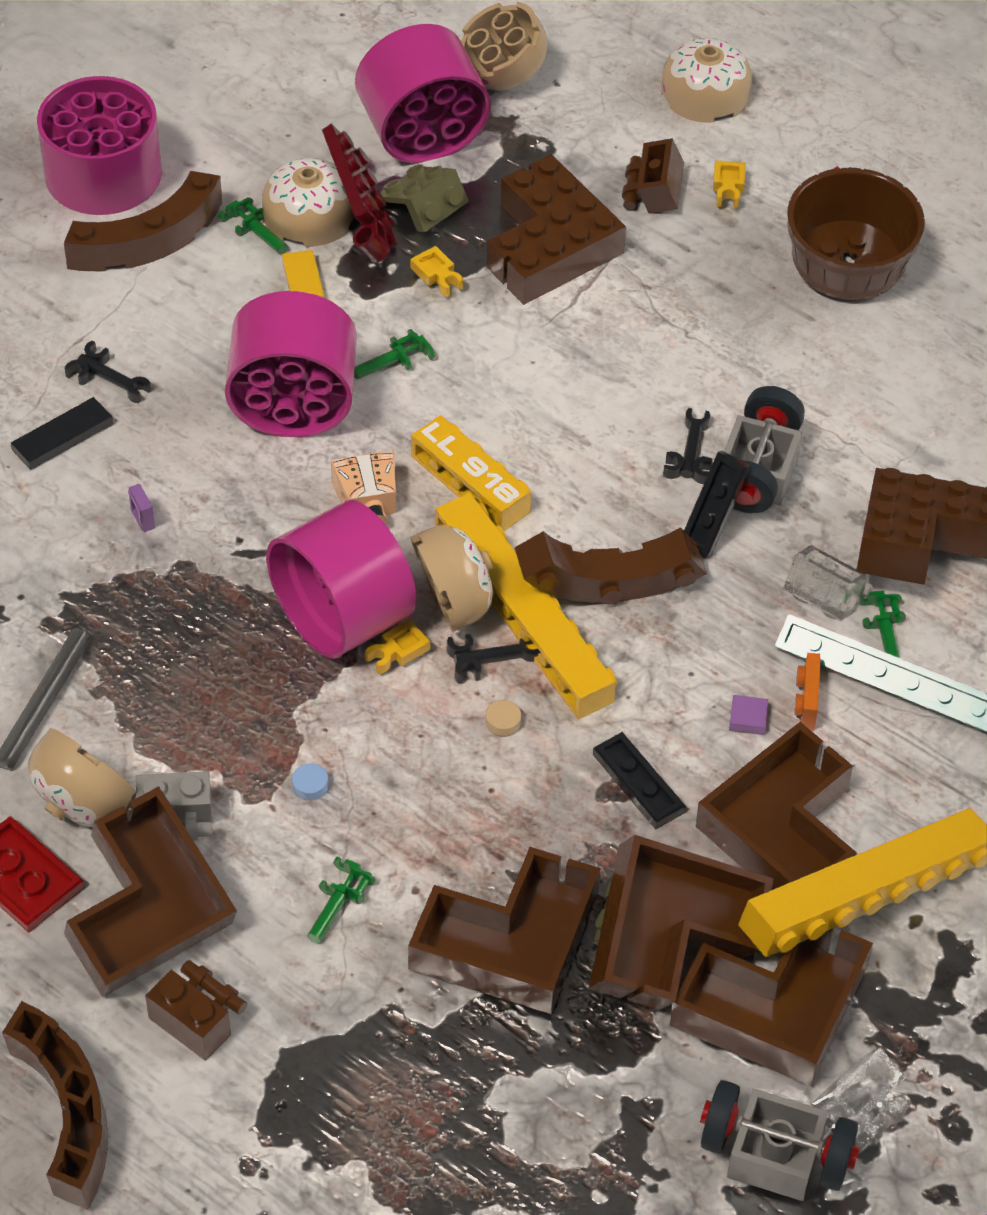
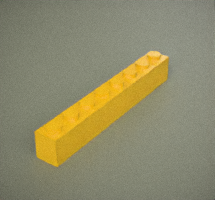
M467 493L436 507L435 526L448 525L464 531L473 540L479 552L483 550L487 552L493 569L488 571L493 588L491 605L518 641L522 638L524 642H527L525 646L528 649H539L541 653L534 657V662L576 718L579 720L614 703L617 680L613 671L609 667L605 668L598 659L593 645L590 643L586 644L579 634L576 623L572 619H567L561 611L560 604L555 596H549V594L533 587L524 580L515 549L507 541L504 530L499 525L495 526L489 518V513L484 504L478 503L471 493Z
M971 807L748 900L738 925L765 957L780 951L782 953L788 952L800 942L807 939L816 940L830 929L837 926L843 928L865 914L868 916L873 915L883 906L893 902L895 904L901 903L913 893L920 890L926 892L943 880H954L964 871L974 867L978 869L987 864V825Z

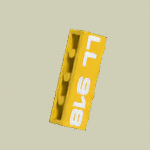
M440 415L411 434V457L458 497L471 493L478 503L484 504L489 513V518L495 526L499 525L505 531L530 513L531 490L524 481L516 479L501 462L495 461L490 457L479 443L473 442L465 436L456 424L450 423Z

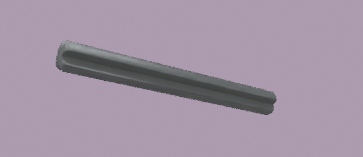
M74 628L64 642L0 748L1 768L7 770L14 768L90 642L89 633L86 630Z

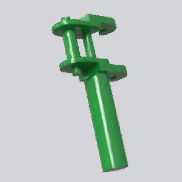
M247 197L240 202L235 200L226 206V213L223 211L219 212L218 218L222 222L238 216L244 219L242 227L239 225L235 227V233L238 236H243L249 231H253L278 254L286 252L288 245L260 222L264 218L263 208H255L252 198ZM249 210L251 213L246 215L245 212Z
M409 329L407 331L408 335L398 340L395 337L390 338V348H393V350L355 366L354 377L358 380L396 362H399L401 366L405 365V369L409 370L412 366L406 353L415 349L420 353L423 352L425 356L428 355L430 360L435 358V353L423 335L418 336L412 329ZM411 341L413 345L404 349L402 345Z
M871 591L868 593V597L865 598L864 594H859L857 596L859 605H875V607H879L880 615H875L872 622H870L868 617L862 620L863 627L866 629H879L884 652L900 658L892 624L900 623L906 619V614L900 611L898 606L902 601L901 595L885 594L884 591ZM884 606H891L892 612H885Z
M338 856L334 859L333 864L335 867L348 873L349 876L344 884L340 883L337 885L331 883L330 887L327 886L326 881L322 880L320 882L319 889L331 897L307 935L308 939L312 942H321L346 898L352 902H364L365 896L362 894L367 885H374L376 880L370 872L361 870L360 864L346 859L343 864L341 862L342 859ZM353 879L360 881L356 889L349 887Z

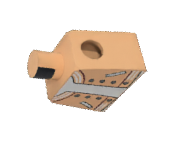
M394 450L331 460V481L340 502L342 503L346 500L361 502L377 514L386 524V515L396 512Z

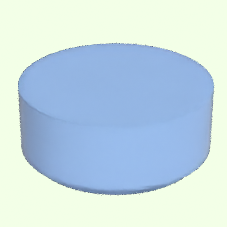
M314 763L298 767L292 775L295 794L304 800H316L324 796L329 788L326 770Z

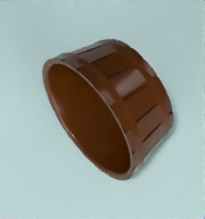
M836 168L808 178L793 192L787 207V227L792 243V258L800 276L815 290L838 299H869L887 292L903 276L907 263L919 246L925 227V219H923V209L920 203L917 202L918 199L896 179L869 169ZM844 253H848L850 256H857L854 259V263L841 261L840 259L844 258Z

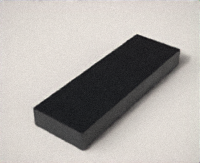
M92 397L12 441L11 449L31 470L112 425L113 418Z
M723 450L718 451L684 529L696 542L700 554L705 557L713 555L751 465Z
M623 732L593 748V756L655 830L685 813V804Z

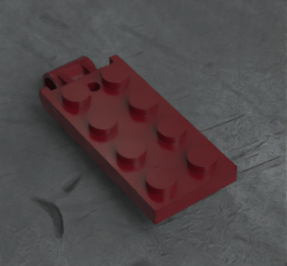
M331 123L323 128L322 132L354 216L362 224L353 235V243L370 261L380 262L388 256L390 248L397 245L391 229L394 227V223L389 214L383 209L386 202L381 193L375 188L378 182L372 171L367 168L369 163L367 155L362 148L356 149L354 147L353 141L346 131L340 132Z

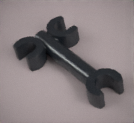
M93 340L85 345V354H81L77 360L68 362L64 368L65 376L68 379L74 373H79L78 380L80 385H85L90 380V372L125 389L129 400L134 403L141 402V395L137 390H144L148 393L151 391V383L147 378L139 376L131 379L104 365L110 358L109 349L105 347L100 353H95L96 343Z
M692 408L686 410L685 426L689 430L684 456L673 451L667 452L666 464L675 466L664 465L663 477L668 479H676L680 476L684 478L692 477L697 483L704 484L709 472L702 470L710 471L713 459L705 456L697 458L701 433L709 427V411L705 410L702 419H695L692 417Z
M465 634L464 646L455 645L452 637H448L446 646L447 654L454 658V678L457 683H462L464 671L472 672L475 680H480L482 669L480 663L519 657L525 661L534 662V657L541 653L539 649H528L525 646L527 642H524L522 638L519 644L473 650V638L470 634Z

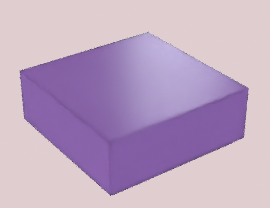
M139 483L129 487L130 510L141 530L147 532L155 529L153 507L142 486Z
M733 695L729 730L764 735L768 699Z

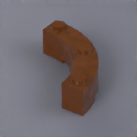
M190 171L182 186L170 198L155 208L133 217L106 222L73 220L64 240L67 269L101 272L106 271L109 266L125 265L126 269L157 261L180 250L194 240V234L202 227H208L218 213L222 204L221 176Z
M681 527L664 536L642 543L643 549L630 552H622L619 548L590 549L584 553L573 551L571 545L554 539L544 531L514 547L523 578L526 582L547 594L573 601L614 604L620 601L640 599L680 586H689L696 579L707 574L696 542Z
M21 1001L2 1032L10 1055L24 1061L45 1078L58 1096L62 1108L63 1128L57 1151L46 1176L54 1196L89 1210L104 1174L108 1151L107 1117L98 1084L90 1063L75 1040L73 1041L53 1018L38 1008Z

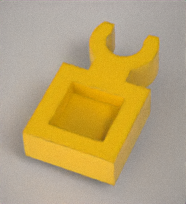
M715 160L713 191H717V206L721 207L722 200L726 198L733 200V208L739 206L740 193H744L746 163Z
M437 246L410 259V268L428 286L437 283L439 285V292L443 296H450V284L455 285L459 290L463 289L462 276L454 272V263Z
M408 619L381 635V644L368 647L365 651V660L370 662L374 658H381L382 660L376 663V672L382 674L389 670L391 663L395 660L401 666H404L429 651L430 641Z

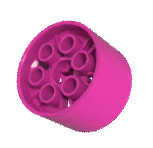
M417 24L392 32L378 41L365 54L356 71L355 88L383 147L389 155L399 161L418 164L453 155L478 136L489 118L491 110L490 96L461 40L452 30L444 26Z
M92 76L65 83L52 91L44 99L38 110L37 126L45 183L55 200L76 212L91 215H109L130 210L146 201L155 192L161 180L162 166L156 108L147 92L136 84L124 79L109 76Z
M299 291L268 293L245 304L236 314L231 332L225 384V397L231 411L248 426L263 433L280 437L299 438L314 436L329 431L340 424L348 415L352 405L357 331L352 319L332 301L318 295Z
M346 500L273 539L267 547L266 562L268 574L284 613L305 642L316 652L327 658L335 659L409 618L414 613L416 607V588L407 559L385 523L377 514L361 502Z

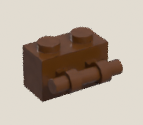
M673 138L646 142L643 144L642 157L632 156L630 158V163L626 166L625 170L627 183L622 189L623 207L625 209H634L640 197L648 213L678 209L684 161Z
M187 960L182 965L180 972L188 977L189 981H186L171 969L145 995L148 1018L206 1061L231 1036L230 1018L227 1010L230 1008L240 1015L244 1012L248 1003L238 996L239 992L230 984L223 985L212 977L213 972L204 965L197 966L191 960ZM204 989L213 997H215V999L212 1000L201 991Z

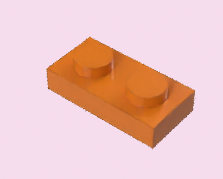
M807 652L805 665H798L796 686L802 687V694H796L794 715H800V722L811 731H814L818 712L821 653Z

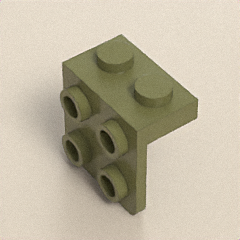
M423 164L412 166L406 171L407 174L405 176L388 182L384 185V190L380 192L385 202L406 204L418 232H426L469 202L456 169L442 168V166L426 167Z

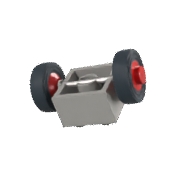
M762 386L755 389L747 399L744 416L738 415L724 451L751 465L733 506V509L737 511L761 513L769 509L772 504L779 506L782 504L798 459L802 431H799L805 417V408L801 400L784 388Z
M720 1080L712 1101L706 1100L702 1111L700 1123L705 1125L701 1138V1148L714 1153H721L727 1137L733 1133L735 1128L738 1134L731 1153L727 1178L803 1201L816 1158L820 1157L822 1153L821 1163L823 1170L820 1185L831 1190H840L847 1169L854 1171L860 1147L854 1146L859 1128L858 1122L839 1117L833 1134L827 1137L826 1143L823 1145L824 1140L822 1138L829 1111L752 1088L744 1116L739 1115L738 1118L739 1108L737 1103L740 1086L732 1082Z

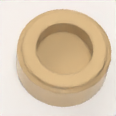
M499 700L490 704L486 710L485 720L488 730L498 736L514 734L521 725L520 708L508 700Z

